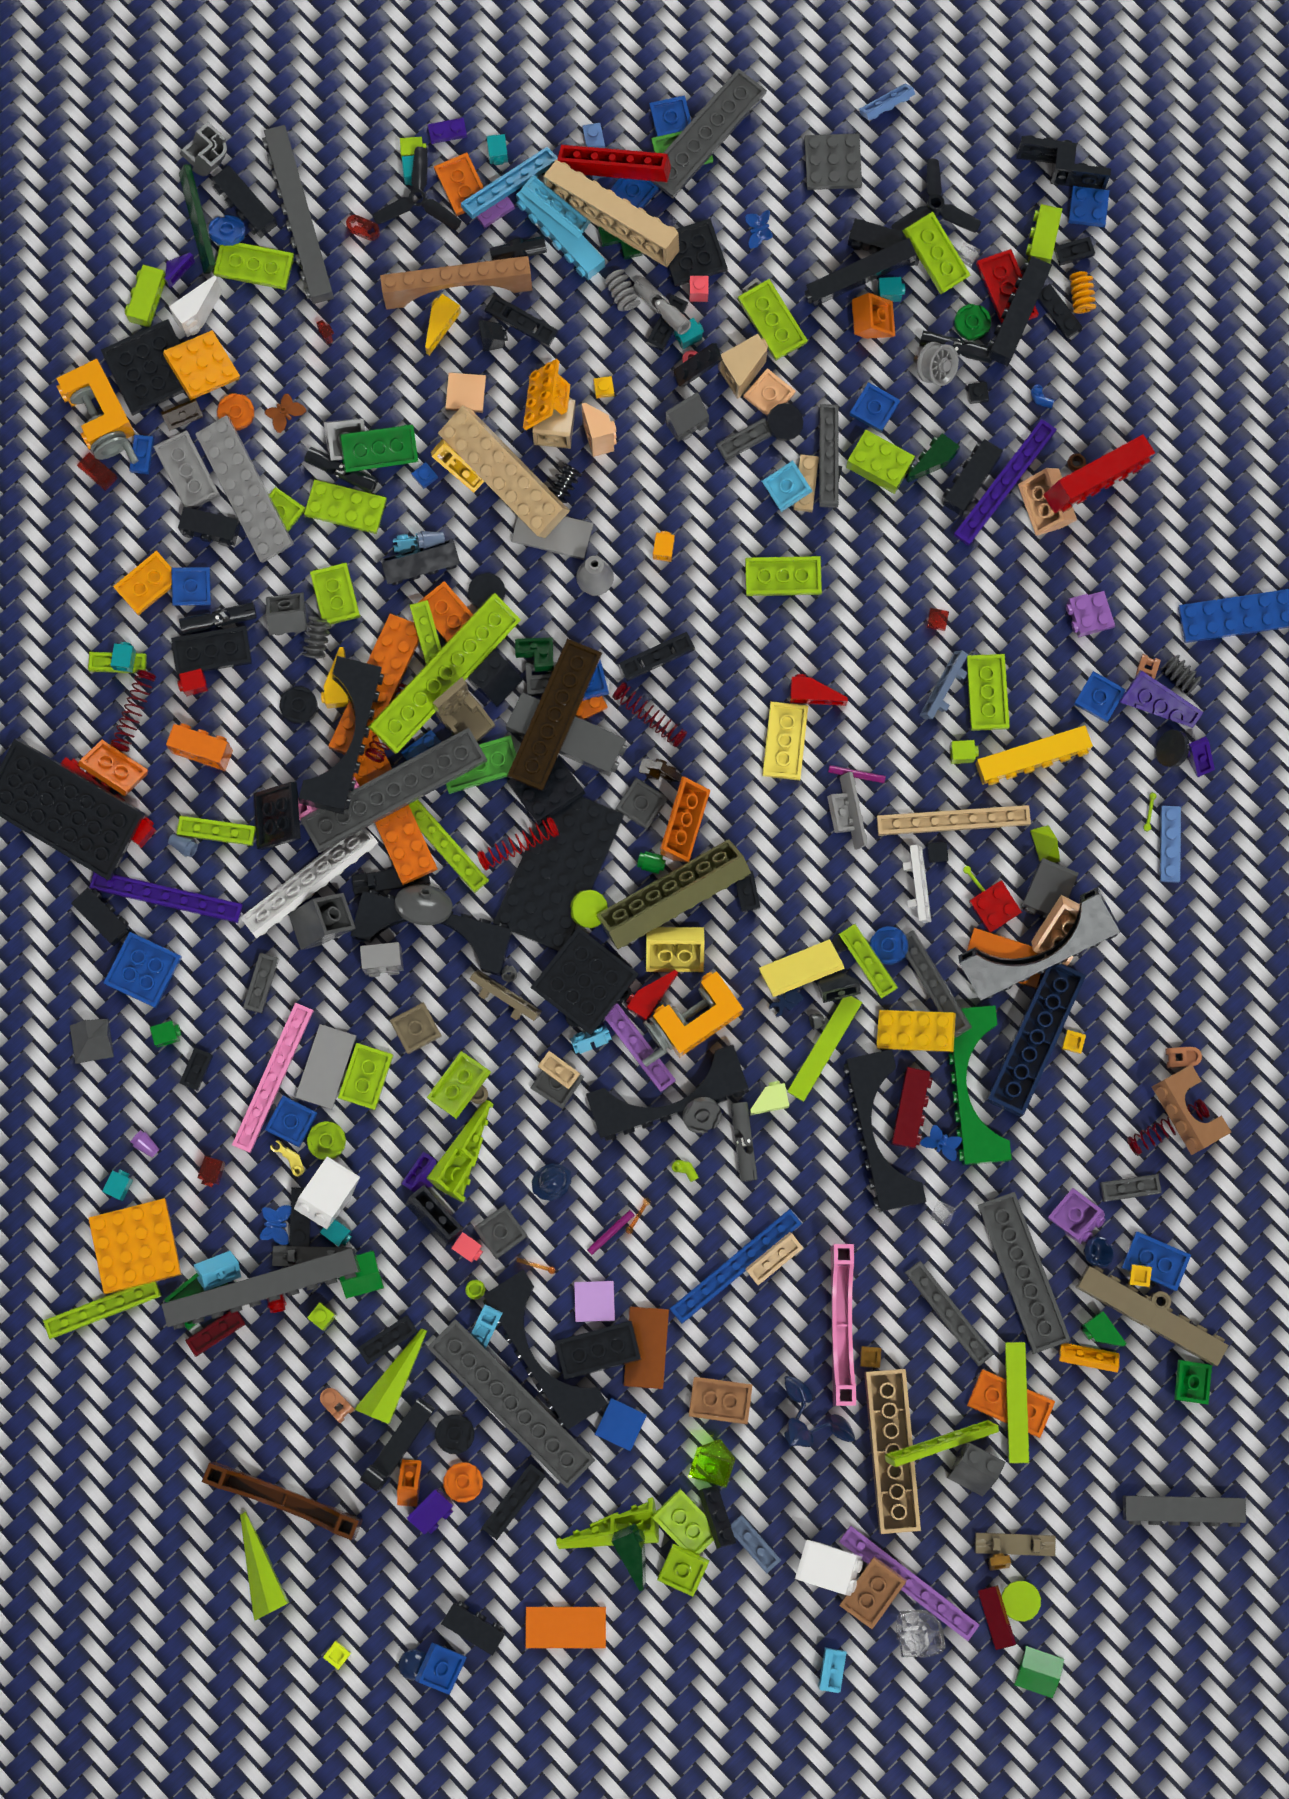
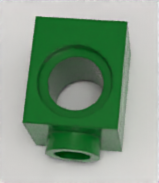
M174 1021L150 1027L154 1045L157 1048L180 1041L181 1029L179 1024L176 1025Z

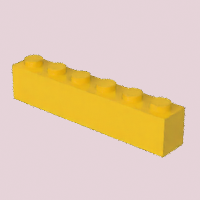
M1084 725L977 759L975 765L982 784L988 783L990 786L998 783L999 779L1002 778L1007 780L1013 779L1021 772L1028 774L1034 772L1035 768L1040 766L1047 768L1052 766L1053 762L1059 760L1060 763L1071 760V757L1078 755V757L1089 754L1093 745L1087 728Z

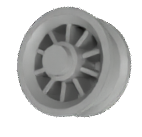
M930 342L922 348L919 356L916 355L913 359L917 363L919 378L923 382L934 383L939 386L950 383L958 369L957 351L953 346L947 344L942 345L938 342Z

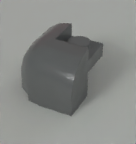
M207 122L195 132L194 139L181 149L180 155L193 165L192 171L198 175L207 176L225 158L227 153L226 139L214 126Z

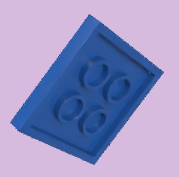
M129 932L104 984L151 1007L157 1008L182 956Z

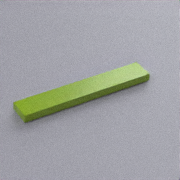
M418 799L408 804L421 833L474 893L489 882L488 878Z
M852 996L842 998L787 1093L803 1102L805 1101L860 1008L861 1001Z
M156 1281L121 1290L43 1320L49 1339H53L162 1297Z
M1025 1342L1005 1343L1008 1463H1029Z
M986 1420L885 1455V1460L892 1466L897 1467L997 1433L999 1428L997 1424Z

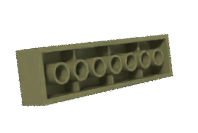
M728 839L598 913L597 917L615 947L620 949L635 939L643 937L649 931L660 927L670 919L676 918L684 911L693 908L703 900L709 899L717 892L728 888L738 880L744 879L751 872L744 856Z

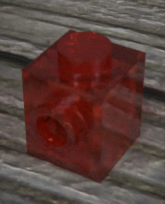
M204 1156L197 1178L202 1180L201 1184L213 1187V1184L219 1185L226 1163Z

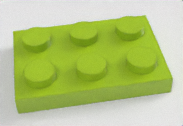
M347 563L310 572L322 619L327 620L332 625L360 618Z
M356 1043L338 1099L376 1110L394 1055Z
M461 1051L426 1098L457 1119L491 1071Z
M681 1489L651 1516L680 1547L697 1555L701 1554L714 1541L706 1515Z

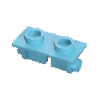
M401 534L393 539V542H397V545H394L395 553L398 552L400 554L411 551V546L415 545V549H418L416 537H408V534Z
M599 1025L592 1035L587 1032L575 1034L570 1039L575 1053L582 1054L592 1050L590 1043L593 1041L596 1048L609 1043L608 1041L612 1039L606 1025Z

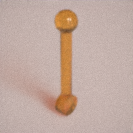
M649 1198L643 1200V1205L633 1222L626 1228L627 1234L633 1233V1227L646 1206L651 1203Z
M516 1258V1262L546 1270L550 1274H554L556 1271L553 1266L546 1267Z

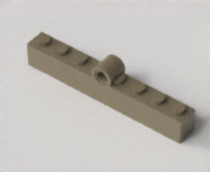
M1097 1266L1086 1267L1075 1288L1210 1365H1219L1229 1346L1224 1343L1225 1339L1216 1334L1214 1336L1208 1334V1330L1197 1324V1326L1190 1324V1319L1181 1314L1179 1317L1173 1314V1310L1169 1308L1171 1298L1166 1292L1159 1291L1152 1293L1150 1296L1145 1295L1143 1297L1137 1293L1138 1290L1130 1285L1125 1287L1120 1284L1121 1280L1117 1277L1104 1275V1270ZM1158 1297L1163 1300L1161 1306L1156 1303Z

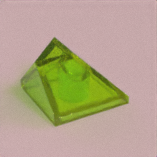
M721 1439L696 1447L688 1477L727 1488L736 1458Z

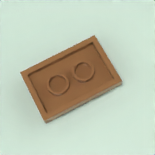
M694 1377L689 1417L748 1424L753 1385Z
M873 1556L856 1580L857 1586L855 1591L851 1593V1596L846 1595L839 1606L873 1629L907 1580Z

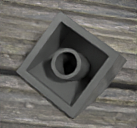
M698 392L666 411V426L677 442L682 439L683 441L687 440L692 436L693 432L703 430L709 423L708 412Z
M304 592L266 597V620L269 635H283L290 632L300 633L307 630Z

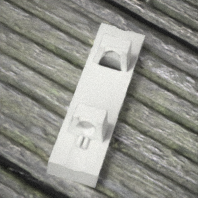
M911 845L912 861L903 863V870L906 872L913 871L916 899L907 901L908 908H918L919 921L928 923L931 922L923 850L919 845Z

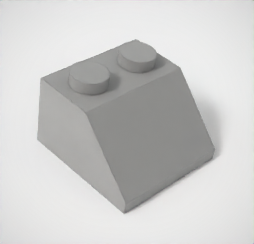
M364 419L324 422L325 439L330 461L343 459L339 434L365 431Z

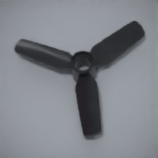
M416 147L414 151L411 182L414 190L411 191L409 197H402L374 213L373 217L378 225L410 211L413 206H423L426 213L453 230H457L460 227L462 221L434 199H428L427 193L424 191L427 185V148ZM418 192L423 195V200L420 203H416L414 200V195Z
M934 158L928 159L927 193L929 199L927 205L913 210L892 224L891 228L903 232L902 230L933 212L936 217L941 215L944 220L976 233L981 224L980 220L951 204H944V198L941 196L939 161ZM936 203L939 207L935 208L931 204Z

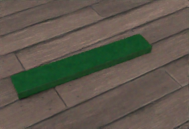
M186 164L180 170L179 177L204 274H210L216 263L190 164Z

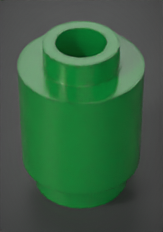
M647 851L645 853L640 852L637 867L644 871L659 874L660 870L664 871L666 860L663 859V855Z

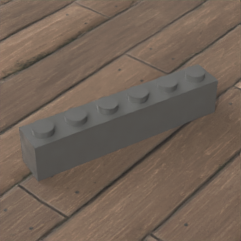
M1123 1495V1520L1129 1521L1130 1525H1141V1521H1148V1525H1161V1521H1168V1525L1180 1526V1522H1188V1526H1200V1522H1208V1526H1220V1523H1228L1230 1527H1240V1523H1246V1498Z

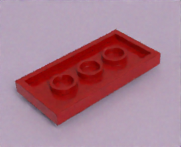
M1012 249L978 260L976 263L1001 324L1003 322V319H1001L1002 313L1005 308L1008 309L1010 306L1007 303L1011 293H1015L1017 290L1014 287L1018 277L1022 278L1023 276ZM1034 306L1029 320L1038 317L1039 314L1036 306Z

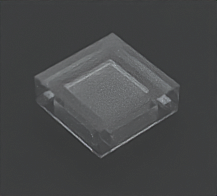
M964 242L958 255L965 265L972 267L980 253V249Z
M938 1200L930 1219L949 1226L956 1208Z

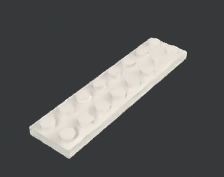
M364 828L331 846L240 917L256 938L265 934L269 928L279 923L288 913L296 910L302 902L311 898L320 888L325 887L330 880L340 875L349 865L357 862L363 854L371 851L378 843L377 840Z

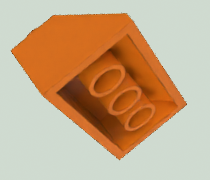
M686 777L681 778L660 848L661 855L673 861L689 862L710 794L709 789Z

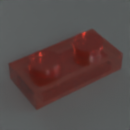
M90 452L77 464V467L104 491L118 478L117 475Z

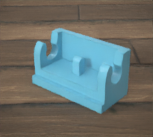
M231 1251L194 1264V1269L199 1275L197 1279L204 1291L241 1277L239 1262Z
M825 1647L819 1690L835 1693L841 1692L847 1651Z

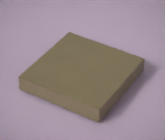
M424 1002L390 1020L407 1054L442 1037Z

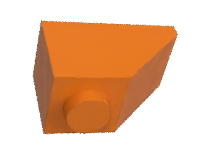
M402 1459L397 1487V1505L417 1507L422 1461Z

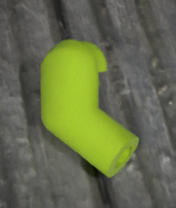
M676 1160L672 1164V1170L685 1173L690 1182L699 1178L690 1162Z

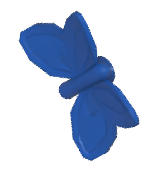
M766 210L760 216L757 214H747L745 216L746 223L753 227L750 232L754 233L748 242L750 249L758 247L763 240H769L773 237L771 230L768 229L769 224H767L770 216L769 210Z
M933 1125L930 1136L923 1138L920 1141V1145L931 1149L937 1147V1152H940L942 1149V1153L947 1159L955 1161L957 1158L955 1148L960 1145L962 1138L958 1136L948 1137L947 1134L943 1136L942 1130L937 1125Z
M290 1205L281 1206L276 1211L267 1207L262 1208L263 1217L267 1220L264 1225L267 1227L262 1230L259 1239L270 1240L273 1238L275 1242L281 1245L288 1244V1234L286 1230L281 1228H286L287 1224L281 1222L289 1218L292 1208Z

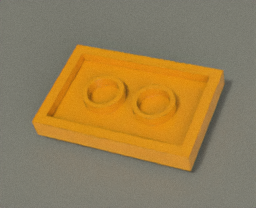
M155 551L113 587L139 616L172 588V567Z

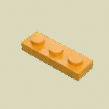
M1069 1343L1060 1344V1362L1118 1373L1119 1353Z

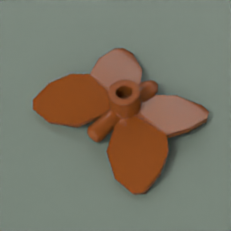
M285 394L281 399V405L277 404V408L271 407L266 409L264 413L273 419V426L276 432L281 433L286 427V418L291 420L292 417L290 415H303L306 412V408L298 402H293L291 396Z

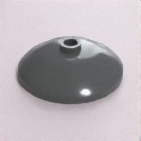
M413 884L400 890L395 898V909L398 914L414 924H439L448 919L452 913L453 904L450 897L443 890L433 885Z

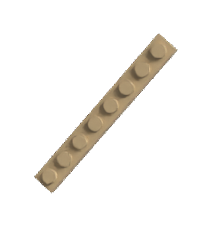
M1029 805L878 815L876 817L878 836L1029 826L1031 824Z

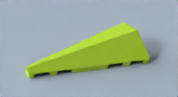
M488 1100L480 1105L426 1178L437 1189L460 1202L465 1200V1196H463L466 1185L470 1184L469 1175L472 1167H475L483 1141L481 1135L484 1126L488 1124V1120H486L489 1109L493 1108L494 1105Z
M422 1328L356 1406V1411L387 1424L391 1423L427 1330Z
M648 1498V1502L640 1506L632 1505L631 1509L619 1514L616 1512L591 1523L590 1527L585 1530H575L573 1535L564 1539L557 1538L556 1544L558 1549L614 1546L611 1542L614 1532L632 1524H636L638 1529L643 1531L645 1544L659 1543V1524L651 1517L656 1512L654 1498Z
M244 1512L240 1515L253 1617L256 1621L288 1604L289 1601L248 1513Z

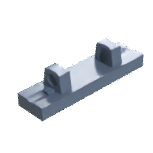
M961 650L953 653L920 713V717L925 720L933 719L937 710L941 712L948 710L950 705L943 699L954 679H965L967 672L961 668L968 656L966 652Z

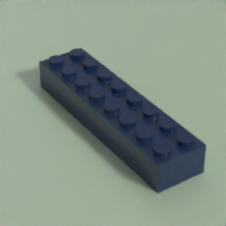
M1063 964L1053 965L1043 972L985 1100L986 1102L1018 1117H1022L1025 1114L1085 980V974Z

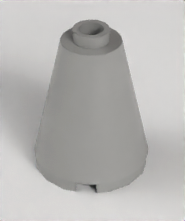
M591 556L578 568L576 579L583 592L597 596L606 593L612 586L614 573L611 566L602 558Z

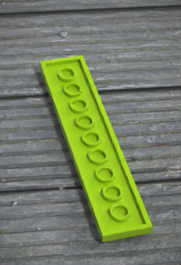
M496 593L492 594L368 727L395 754L398 753L435 713L433 702L461 677L466 680L521 619Z

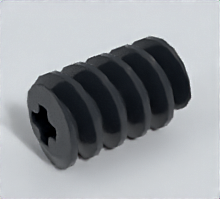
M562 462L566 467L558 468L562 474H555L558 481L552 480L551 482L555 487L548 488L562 503H567L564 496L571 497L568 490L575 489L571 483L578 484L575 476L581 477L582 474L577 469Z

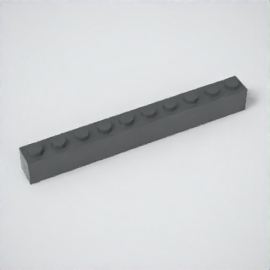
M281 125L264 130L265 137L262 140L265 149L269 148L270 154H267L269 165H274L275 170L271 172L274 182L278 181L279 187L276 189L279 199L283 198L284 204H281L283 214L288 215L289 218L286 221L288 232L292 231L294 236L290 238L293 249L297 248L298 254H295L297 264H302L303 270L300 271L302 281L307 282L308 287L304 288L307 299L311 298L313 304L334 299L286 127Z
M351 1248L161 1305L167 1327H173L176 1330L186 1327L185 1323L192 1321L193 1324L204 1322V1317L211 1316L214 1319L224 1316L223 1312L228 1310L231 1313L243 1310L242 1306L250 1305V1308L259 1306L262 1300L268 1299L269 1302L281 1299L280 1295L286 1293L288 1296L299 1294V1290L307 1288V1291L319 1288L318 1284L325 1282L326 1285L338 1282L337 1278L345 1277V1280L357 1277L356 1273L361 1271L355 1249Z

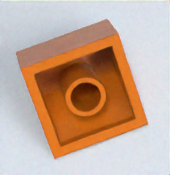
M866 293L852 299L855 335L866 339L895 337L893 301L872 293Z

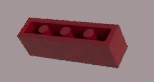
M911 1067L906 1068L891 1145L915 1149L916 1145H920L922 1134H918L920 1126L923 1127L925 1115H922L923 1107L927 1108L929 1096H926L927 1088L931 1089L933 1077H930V1071Z

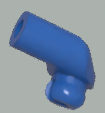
M1034 385L1033 389H1031L1034 402L1037 405L1052 409L1054 400L1044 397L1041 385Z

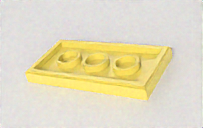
M770 702L763 777L800 781L808 713L807 705Z
M829 939L764 965L759 970L769 991L775 997L844 969V965Z

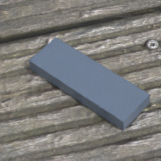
M742 1514L730 1524L734 1537L766 1574L781 1561Z

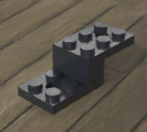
M1032 135L1022 136L1016 159L1053 163L1050 184L1105 190L1111 175V169L1099 165L1095 167L1088 166L1085 163L1075 164L1077 143H1072L1069 140L1057 141L1052 138L1041 139Z

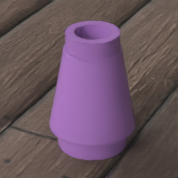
M141 1130L130 1141L133 1144L132 1147L151 1158L160 1150L149 1135Z

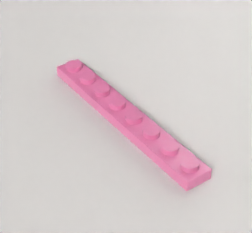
M298 1003L294 1004L232 1143L233 1146L251 1153L314 1012L312 1009Z

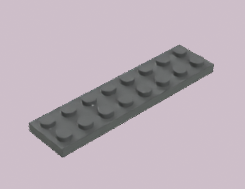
M738 68L665 150L664 153L668 154L671 164L668 182H651L674 199L764 97L767 90Z
M1015 1192L977 1205L1032 1353L1036 1354L1071 1341Z

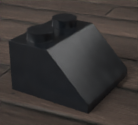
M495 650L468 677L469 682L496 707L523 681L512 666Z

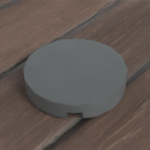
M700 1097L687 1104L683 1110L682 1117L684 1124L690 1131L706 1133L708 1132L707 1130L711 1128L713 1130L721 1121L722 1113L715 1100L708 1097Z

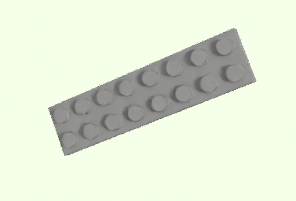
M226 415L197 432L196 436L259 561L264 563L293 546L294 543L230 417Z

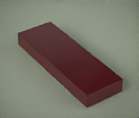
M229 1311L185 1341L194 1356L197 1357L245 1326L246 1323L239 1312L231 1313Z
M998 1585L978 1590L995 1649L998 1650L1016 1645Z

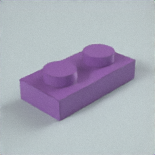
M507 196L476 218L485 229L514 210L515 207Z

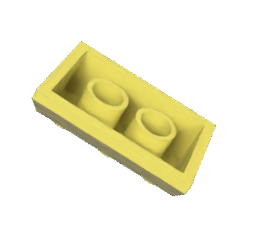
M658 927L646 933V972H672L674 970L678 972H704V927Z

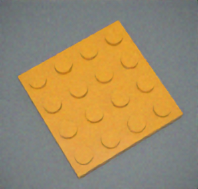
M165 1198L89 1217L104 1294L182 1275Z

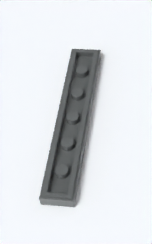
M820 404L819 507H838V405Z
M912 930L906 934L909 944L906 957L939 1012L956 1013L954 1037L957 1038L971 1029L972 1026L917 934Z
M921 1261L905 1272L906 1276L978 1367L994 1355Z

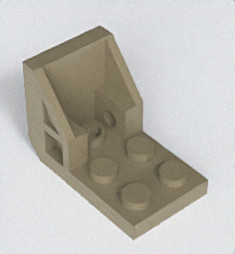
M462 677L433 702L436 716L453 736L469 728L478 742L496 726L482 706L469 693L467 683Z

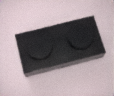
M1090 237L1054 247L1059 266L1095 256V250Z
M750 871L751 874L747 875L744 879L735 882L741 912L761 908L753 871Z
M194 1048L179 1083L198 1091L214 1055Z

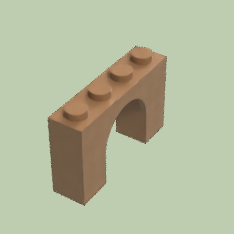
M1192 1065L1152 1086L1191 1155L1231 1133L1222 1115L1208 1123H1202L1196 1120L1188 1111L1185 1103L1186 1092L1189 1088L1201 1082Z

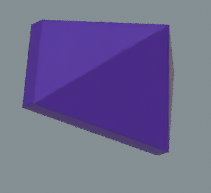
M190 252L167 261L165 280L168 287L171 288L195 263L194 257Z
M423 1151L401 1184L413 1192H416L423 1185L426 1188L434 1186L426 1178L436 1166V1159Z

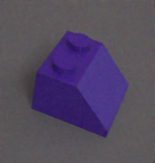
M437 1488L407 1519L424 1535L427 1532L432 1534L439 1527L437 1522L442 1517L446 1520L454 1512L451 1509L454 1504Z

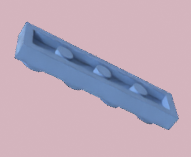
M1161 806L1160 882L1179 883L1181 807Z

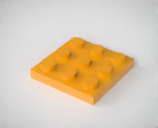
M213 330L163 351L165 359L190 400L240 378L239 373Z

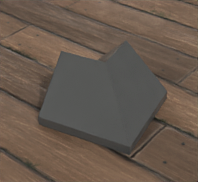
M109 1019L83 1020L70 1025L75 1064L114 1057Z

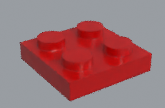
M1002 880L969 900V903L989 933L1022 913Z

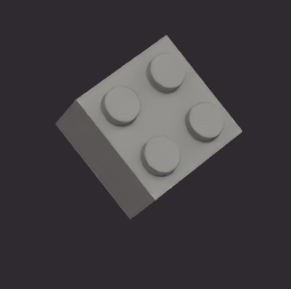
M399 942L360 946L362 970L365 975L369 974V977H379L380 973L398 975L400 974L399 971H404L402 948Z

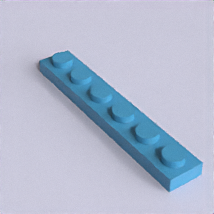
M545 147L461 202V208L474 219L523 187L532 175L538 177L547 171L558 157L548 147Z

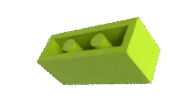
M1041 204L1039 211L1035 210L1033 221L1036 222V225L1030 231L1029 238H1032V243L1027 246L1026 255H1029L1027 262L1033 256L1049 264L1051 263L1062 208Z
M143 265L142 269L137 272V283L131 290L130 304L126 305L125 315L131 323L151 327L166 282L165 271Z

